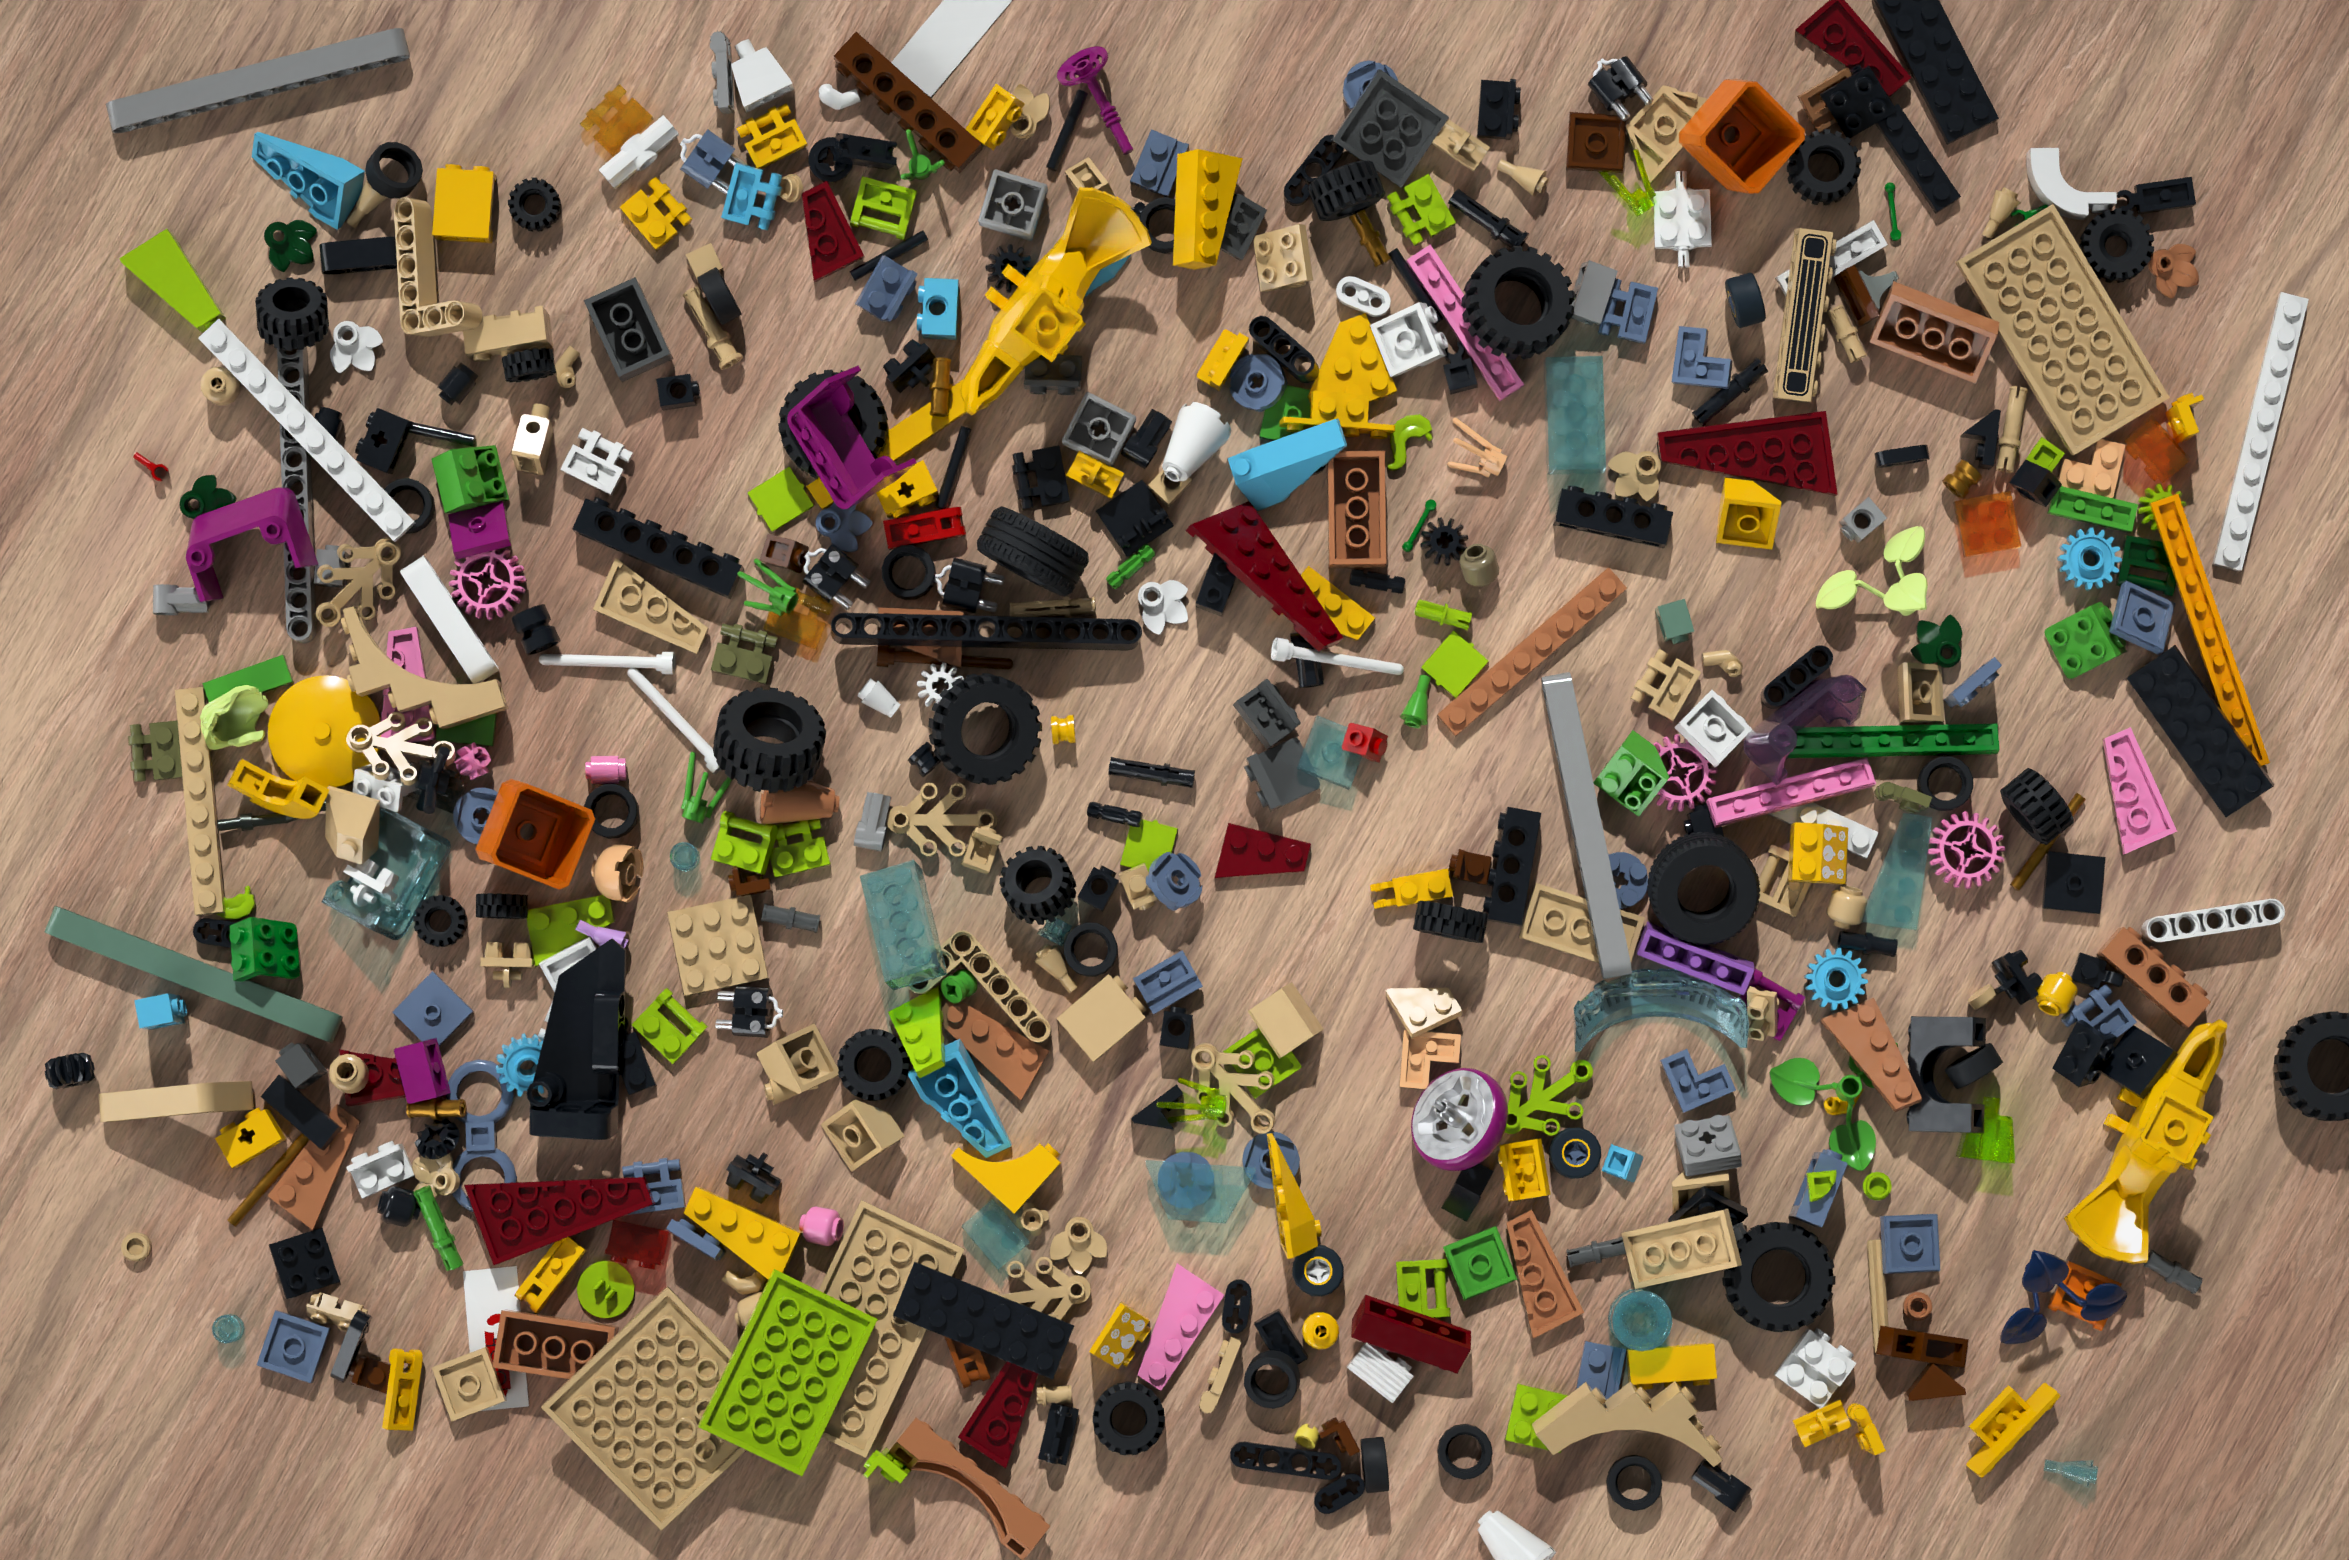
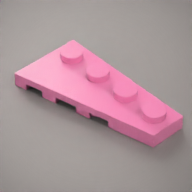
M412 627L389 631L386 655L406 671L426 679L418 628ZM391 688L383 690L384 701L381 721L387 719L391 713L399 712L397 707L392 708L388 697V692L392 691ZM431 704L402 713L406 722L404 729L412 726L422 717L429 718L432 721L429 713ZM396 719L392 723L399 724L401 720ZM433 722V732L430 736L421 737L418 735L407 742L417 743L436 739ZM422 725V726H420V729L425 730V729H427L429 726H428V725ZM390 729L382 734L381 737L389 738L398 732Z
M2131 727L2104 738L2103 745L2123 855L2177 832Z
M1178 1263L1176 1264L1137 1374L1160 1391H1162L1224 1297L1223 1293Z

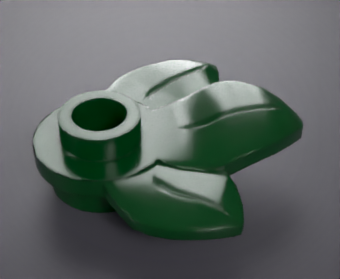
M294 220L287 225L282 222L271 223L264 232V240L270 247L269 260L271 264L279 271L285 272L290 262L301 265L314 262L313 250L307 241L317 233V229L303 220ZM275 231H281L284 234L282 241H276L273 238Z
M205 475L194 482L192 490L186 492L181 497L179 505L181 512L186 517L195 519L199 515L235 503L237 497L227 489L216 488L217 479L215 475ZM196 499L199 502V508H192L190 500Z
M1948 615L1940 626L1930 621L1920 620L1918 622L1916 634L1920 644L1911 649L1915 659L1923 664L1937 663L1944 668L1955 666L1961 659L1962 653L1958 644L1963 634L1956 618ZM1943 649L1951 651L1950 659H1945L1942 656Z

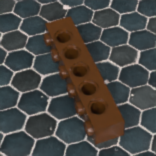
M855 32L834 55L837 71L845 78L851 76L858 82L855 86L865 96L868 97L870 94L879 101L876 105L888 116L893 113L899 119L897 124L905 132L908 129L911 132L913 131L920 138L918 143L926 151L931 153L934 150L941 157L939 161L944 160L945 164L943 166L950 172L955 169L960 174L982 150V144L858 32ZM862 62H869L872 64V69L868 73H860L857 71L858 65ZM884 80L891 81L893 87L888 92H882L878 89L880 82ZM903 99H910L914 102V105L910 110L904 111L898 107L899 103ZM923 118H932L935 121L934 126L930 129H922L919 123ZM945 136H951L956 142L952 147L944 148L940 145L941 139Z

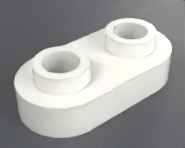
M1347 276L1339 281L1336 288V296L1342 304L1372 317H1380L1389 310L1391 300L1387 291L1364 280ZM1353 288L1356 293L1354 296L1349 297L1345 294V290ZM1379 299L1381 306L1378 308L1373 307L1371 300Z

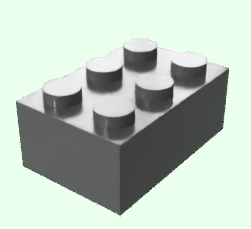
M636 277L584 300L615 371L622 382L673 360V356Z

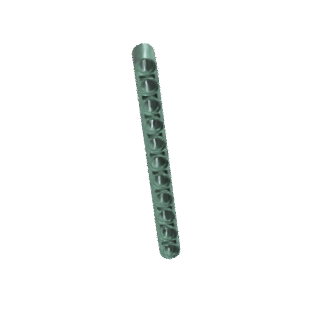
M54 906L44 931L59 939L330 1043H333L343 1016L251 980L243 982L233 981V974L58 906Z

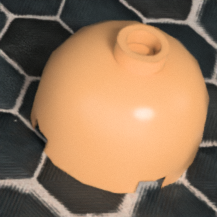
M613 845L606 848L599 855L591 868V875L594 877L595 885L599 892L606 898L616 901L630 902L635 898L640 886H635L636 876H643V858L639 849L628 845Z

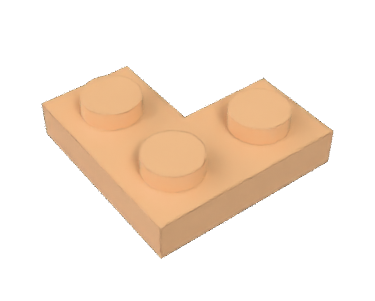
M2100 439L2095 442L2090 465L2063 459L2058 480L2063 487L2113 498L2125 444Z
M1404 1030L1399 1087L1426 1089L1429 1084L1430 1061L1459 1063L1461 1034L1426 1032L1411 1039L1407 1030Z

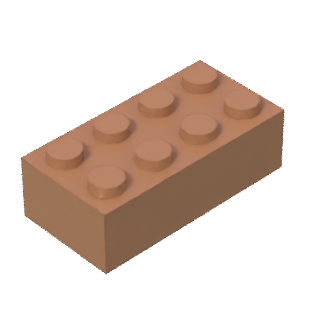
M1893 281L1872 329L1870 343L1976 384L1998 335L1999 322Z
M1341 451L1327 463L1328 569L1385 568V451Z
M508 1309L501 1310L492 1368L570 1379L618 1333L619 1326Z

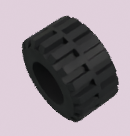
M1824 129L1821 133L1818 130L1813 131L1811 135L1805 136V140L1789 157L1787 172H1789L1788 182L1793 184L1792 190L1795 194L1799 192L1802 195L1801 199L1805 202L1807 199L1812 200L1811 204L1818 205L1819 202H1823V206L1830 205L1833 201L1836 203L1844 196H1847L1857 182L1861 171L1859 168L1861 157H1857V147L1850 145L1852 141L1850 138L1846 137V139L1840 137L1842 133L1836 131L1835 134H1832L1830 129ZM1819 153L1830 155L1839 165V176L1830 182L1816 179L1808 168L1810 157Z
M1357 161L1338 167L1319 176L1307 187L1320 221H1334L1351 216L1373 206L1385 195L1373 161Z
M293 277L286 278V280L278 279L273 284L268 283L265 285V289H261L258 292V297H256L255 301L257 329L261 339H265L268 345L274 344V348H286L289 351H292V349L303 350L306 346H314L315 342H320L324 339L323 335H327L329 327L326 293H323V289L320 286H316L314 282H306L303 278L293 279Z
M2030 768L2025 769L2000 790L2002 800L2015 820L2032 838L2042 844H2049L2074 823L2071 810L2061 795L2041 774Z
M1030 846L1026 847V852L1021 853L1019 850L1015 853L1017 857L1014 859L1010 857L1006 861L1008 867L1002 868L1001 874L1003 877L1000 878L999 884L1002 887L1001 892L1009 908L1018 919H1025L1026 923L1033 924L1035 920L1038 925H1043L1044 920L1049 919L1050 923L1056 921L1054 917L1057 915L1062 917L1066 914L1064 910L1066 907L1071 908L1073 905L1071 898L1076 897L1074 889L1076 881L1067 862L1060 853L1057 854L1052 848L1046 851L1044 846H1038L1037 850ZM1040 877L1051 878L1049 885L1041 892L1033 894L1025 892L1026 887L1033 880Z
M865 1029V1031H859L851 1038H848L843 1048H841L839 1060H837L839 1078H841L845 1088L853 1095L869 1101L884 1100L898 1093L905 1085L908 1072L910 1071V1058L901 1040L893 1034L880 1029ZM870 1048L882 1049L887 1053L891 1061L890 1072L883 1080L878 1082L865 1080L857 1069L859 1056Z
M1133 1382L1115 1384L1104 1391L1096 1402L1093 1412L1094 1431L1099 1441L1112 1452L1120 1453V1455H1137L1143 1451L1145 1452L1158 1441L1164 1428L1165 1414L1161 1401L1154 1391L1143 1384ZM1126 1401L1139 1404L1146 1415L1143 1429L1131 1436L1119 1433L1112 1424L1113 1410L1117 1405Z

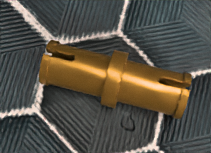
M1365 209L1357 212L1362 224L1355 214L1350 216L1349 220H1351L1361 239L1359 241L1360 245L1365 246L1376 268L1383 264L1378 253L1385 263L1391 260V257L1379 238L1381 236L1379 230L1375 231Z
M934 358L933 381L929 384V390L932 391L930 415L946 417L948 415V395L952 391V385L949 384L951 359Z
M440 1097L411 1104L407 1103L406 1105L408 1117H431L433 1120H440L442 1117H465L467 1110L466 1102L463 1099L442 1100Z

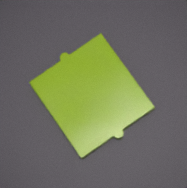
M790 467L748 492V495L758 509L757 514L759 516L762 515L772 532L814 507L804 491L805 485L799 483Z
M1453 630L1422 665L1421 669L1436 681L1435 684L1437 686L1441 685L1453 697L1457 698L1488 663V660L1473 648V643L1466 642Z
M1142 819L1140 827L1130 826L1120 865L1133 868L1145 863L1149 872V868L1155 859L1166 852L1172 853L1178 828L1159 824L1157 820L1151 822Z

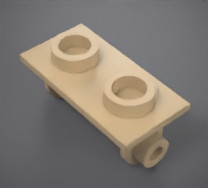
M322 1292L318 1294L313 1293L310 1304L306 1305L307 1316L312 1321L323 1325L326 1323L337 1325L344 1332H347L350 1322L358 1310L367 1314L368 1310L363 1309V1305L344 1300L341 1309H338L336 1306L339 1298Z

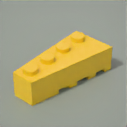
M1201 149L1177 154L1173 266L1197 270L1217 264L1243 158Z
M699 1186L694 1188L684 1211L685 1215L768 1280L773 1269L785 1274L802 1236V1232Z

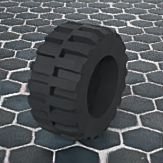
M1512 246L1509 251L1506 248L1497 250L1494 255L1490 254L1483 260L1465 285V295L1462 297L1461 306L1466 308L1462 314L1464 322H1470L1471 324L1468 331L1472 337L1477 335L1480 338L1478 344L1482 348L1486 346L1493 349L1491 354L1498 357L1502 353H1506V358L1515 360L1519 355H1521L1522 359L1532 358L1535 353L1540 355L1563 334L1570 324L1569 319L1573 316L1574 307L1571 304L1575 300L1573 290H1568V287L1572 284L1569 276L1564 277L1561 272L1564 268L1559 262L1554 265L1550 261L1552 256L1547 253L1541 256L1537 254L1538 250L1536 248L1529 247L1526 251H1523L1522 246ZM1501 282H1520L1534 291L1541 304V317L1535 324H1516L1502 315L1496 305L1494 294L1496 287Z
M824 370L823 374L818 375L815 372L808 375L809 378L804 382L800 380L796 383L792 393L788 392L784 399L786 402L784 407H781L779 413V433L787 454L798 468L817 479L819 476L791 431L787 417L789 411L826 378L838 374V372H833V370ZM854 376L847 384L854 394L853 408L858 413L860 419L859 433L876 460L886 445L885 440L889 430L887 414L881 398H879L875 389L871 385L869 386L861 377Z
M982 673V675L971 674L967 675L965 680L957 679L952 682L953 687L951 689H944L941 692V701L939 704L934 703L932 711L935 712L934 717L929 718L928 727L932 728V734L929 735L930 743L935 746L934 753L937 758L943 762V765L949 771L976 784L994 785L1000 780L1003 782L1011 780V775L1014 773L1020 775L1025 770L1023 765L1027 761L1032 763L1036 756L1032 754L1035 747L1039 748L1041 739L1038 738V732L1042 731V722L1038 721L1037 716L1040 715L1038 707L1033 705V698L1029 693L1023 691L1022 687L1001 676ZM981 703H995L1007 713L1009 720L1007 738L1002 746L991 754H974L965 747L962 741L961 728L964 718L972 708Z
M763 687L754 688L752 692L746 690L739 693L738 697L735 695L729 699L720 710L713 743L714 757L717 759L716 762L721 770H725V774L731 780L736 779L737 783L743 787L750 786L753 787L754 791L758 792L768 790L769 793H777L778 790H783L784 792L794 789V786L799 788L806 784L807 780L812 779L817 769H819L826 738L825 723L813 705L809 706L806 699L801 696L799 698L794 696L793 692L787 690L781 692L778 691V688L771 687L769 690H763ZM755 737H772L784 743H767Z
M2338 1011L2323 1012L2304 1017L2298 1021L2297 1025L2291 1026L2285 1032L2287 1036L2285 1039H2281L2277 1046L2280 1051L2279 1055L2274 1057V1064H2277L2278 1072H2274L2276 1081H2280L2282 1086L2279 1090L2282 1096L2289 1098V1104L2294 1109L2301 1110L2302 1114L2307 1117H2314L2322 1121H2343L2349 1119V1088L2335 1094L2323 1092L2313 1084L2308 1073V1058L2316 1044L2324 1040L2334 1039L2344 1042L2349 1047V1013H2339Z
M1769 1222L1750 1228L1751 1230L1744 1234L1742 1239L1737 1241L1742 1265L1724 1269L1722 1281L1727 1294L1725 1295L1728 1302L1732 1304L1733 1310L1744 1318L1746 1322L1764 1330L1773 1332L1799 1330L1802 1326H1808L1814 1322L1813 1319L1825 1311L1827 1302L1831 1301L1833 1296L1831 1291L1833 1285H1835L1836 1276H1833V1268L1835 1267L1833 1260L1830 1259L1827 1253L1829 1252L1828 1249L1818 1240L1815 1234L1795 1224ZM1786 1250L1794 1254L1804 1267V1287L1801 1293L1788 1303H1769L1757 1294L1753 1286V1267L1757 1260L1769 1251Z

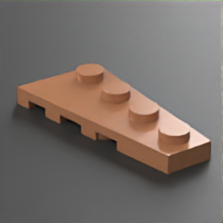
M1874 998L1821 1019L1823 1026L1834 1035L1837 1043L1843 1050L1845 1049L1855 1061L1856 1066L1871 1080L1872 1085L1894 1112L1922 1101L1918 1088Z
M339 1104L335 1105L328 1116L342 1127L341 1131L325 1150L320 1149L309 1140L268 1194L269 1198L312 1230H315L319 1216L329 1198L328 1195L334 1181L338 1177L340 1167L361 1123L358 1118Z
M1530 1210L1506 1222L1530 1330L1534 1339L1583 1314L1584 1311L1533 1211Z

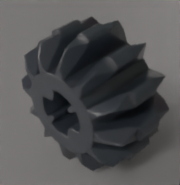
M1009 244L1007 247L1008 252L1004 253L1000 246L997 247L999 257L990 254L989 260L994 264H988L985 267L986 271L993 272L988 276L989 282L998 280L995 285L997 290H1000L1006 284L1007 293H1011L1012 285L1015 283L1002 274L1005 264L1016 265L1017 267L1014 268L1025 277L1033 268V266L1027 265L1032 260L1031 256L1022 257L1024 253L1022 247L1018 248L1016 253H1013V245Z
M1441 517L1437 520L1438 528L1432 522H1429L1427 527L1431 533L1422 531L1421 537L1429 541L1422 542L1420 548H1430L1426 552L1425 558L1428 559L1435 554V565H1438L1441 557H1443L1445 565L1449 566L1451 564L1450 556L1456 561L1460 560V554L1457 551L1464 552L1467 547L1460 544V542L1467 541L1468 535L1458 536L1464 527L1459 525L1453 529L1454 519L1452 518L1449 519L1447 526H1444V521ZM1441 535H1446V539H1451L1447 548H1441L1442 544L1440 546L1437 544Z
M85 1053L58 1056L45 1063V1077L51 1088L65 1089L89 1083L95 1078L94 1062H92L91 1055Z

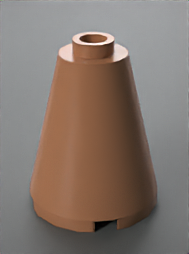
M808 780L806 784L799 788L794 786L793 790L787 792L778 790L777 793H769L768 790H764V794L761 793L760 821L764 824L831 818L833 812H838L840 798L835 795L834 789Z

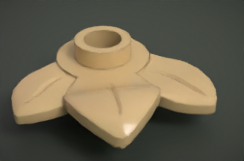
M1018 84L1012 95L1025 103L1022 108L1020 118L1011 124L1010 130L1017 138L1028 139L1037 131L1038 123L1047 117L1050 109V98L1047 93L1034 97L1027 87L1023 84ZM1024 121H1028L1027 129L1021 130V124Z
M1625 451L1617 454L1608 462V467L1619 474L1615 483L1616 496L1629 497L1638 492L1646 502L1655 496L1659 488L1657 474L1661 468L1660 459L1655 453L1643 451L1636 455ZM1649 461L1652 467L1650 470L1645 471L1642 469L1641 463Z
M449 1153L439 1159H426L422 1156L414 1159L412 1169L415 1178L419 1181L414 1191L430 1185L435 1199L439 1195L448 1196L454 1193L459 1188L460 1178L452 1169V1155Z
M1084 1217L1072 1218L1067 1223L1065 1231L1053 1238L1050 1247V1257L1052 1260L1067 1257L1070 1266L1078 1274H1082L1089 1267L1092 1256L1102 1258L1107 1255V1243L1104 1237L1095 1232L1092 1223ZM1078 1225L1083 1226L1085 1229L1084 1235L1080 1237L1074 1234V1228Z

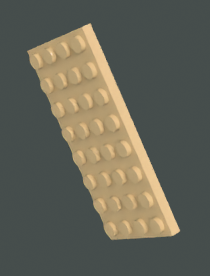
M2054 204L1955 262L1987 317L1999 322V337L2071 456H2074L2170 398Z
M861 1200L819 1291L878 1319L822 1435L823 1438L867 1458L927 1331L923 1327L893 1316L914 1262L953 1276L965 1249Z

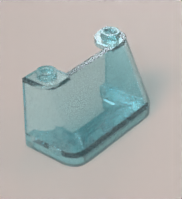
M380 807L379 848L369 858L379 868L372 878L376 880L383 868L395 873L399 880L392 891L398 897L393 903L374 892L377 901L374 904L368 903L366 906L360 907L354 904V894L350 892L353 885L359 886L360 884L355 882L353 877H350L348 882L338 880L329 885L322 903L392 940H399L408 931L413 922V916H416V908L420 907L421 902L427 896L447 859L451 848L450 841L397 812Z

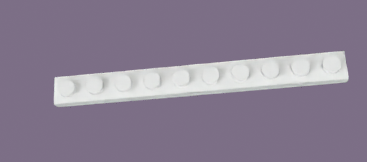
M2284 292L2279 293L2212 565L2238 572L2242 571L2309 300L2307 298Z
M220 319L213 323L198 338L394 542L415 524L414 520Z

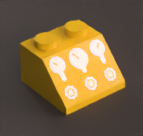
M1792 823L1790 828L1788 881L1845 885L1848 827L1817 823Z
M1121 1301L1089 1352L1117 1369L1121 1365L1127 1367L1136 1353L1131 1350L1137 1340L1143 1342L1151 1330L1147 1326L1150 1320Z

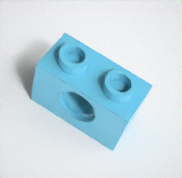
M924 278V286H919L918 303H923V314H917V330L922 331L923 339L957 340L960 286L958 279ZM939 302L946 306L943 314L933 315L930 312V308L934 303Z
M167 993L134 1000L140 1029L153 1030L185 1023L184 1016H187V1007L184 999L180 1000V995Z

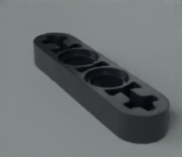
M1246 1441L1234 1444L1230 1451L1232 1463L1237 1467L1325 1480L1336 1478L1341 1471L1339 1459L1331 1453ZM1244 1446L1247 1447L1248 1453L1256 1454L1255 1448H1261L1258 1456L1259 1466L1253 1465L1255 1460L1253 1458H1246L1245 1463L1239 1462V1457L1234 1456L1235 1451H1240L1241 1447ZM1269 1450L1276 1451L1280 1456L1279 1463L1274 1467H1269L1263 1462V1456ZM1297 1454H1302L1308 1459V1465L1302 1471L1295 1470L1291 1465L1292 1458ZM1312 1456H1318L1316 1460L1318 1463H1325L1327 1458L1332 1459V1464L1336 1465V1470H1331L1330 1474L1327 1475L1323 1468L1315 1467L1316 1473H1310L1313 1465Z

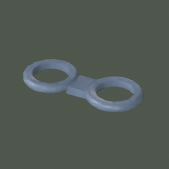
M478 1059L461 1065L454 1071L448 1081L451 1093L446 1094V1099L459 1100V1085L472 1072H488L495 1076L500 1083L499 1077L501 1074L496 1072L497 1064L492 1061ZM508 1082L500 1083L502 1090L501 1101L490 1114L476 1116L466 1111L465 1117H456L466 1127V1150L457 1156L452 1166V1169L460 1178L459 1188L452 1195L459 1205L471 1212H474L461 1184L462 1171L468 1162L478 1157H489L498 1162L503 1169L504 1183H515L517 1181L514 1164L506 1153L496 1148V1123L506 1116L513 1101L514 1090L511 1092L507 1091L506 1085Z

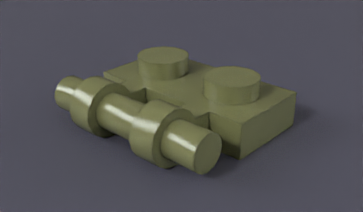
M722 624L720 634L730 637L729 645L717 643L711 671L766 685L774 657L763 654L765 646L776 648L778 637L770 636L768 632L762 630L755 632L743 629V626L739 624H734V626ZM740 640L755 643L754 651L738 648Z
M178 721L149 723L150 735H142L141 724L130 725L131 736H128L129 746H132L133 761L130 762L131 771H134V781H146L145 770L152 769L154 780L182 778ZM151 744L152 760H144L143 745Z
M1891 782L1880 784L1874 791L1875 797L1879 801L1892 799L1900 804L1899 809L1912 814L1927 809L1932 799L1931 796Z

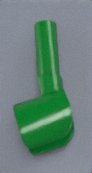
M2045 204L2026 212L2015 210L2011 217L2020 214L2024 217L2025 221L2047 208L2048 205Z

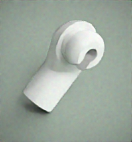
M823 84L818 90L822 103L835 110H841L861 102L856 89L842 94L833 89L832 85Z

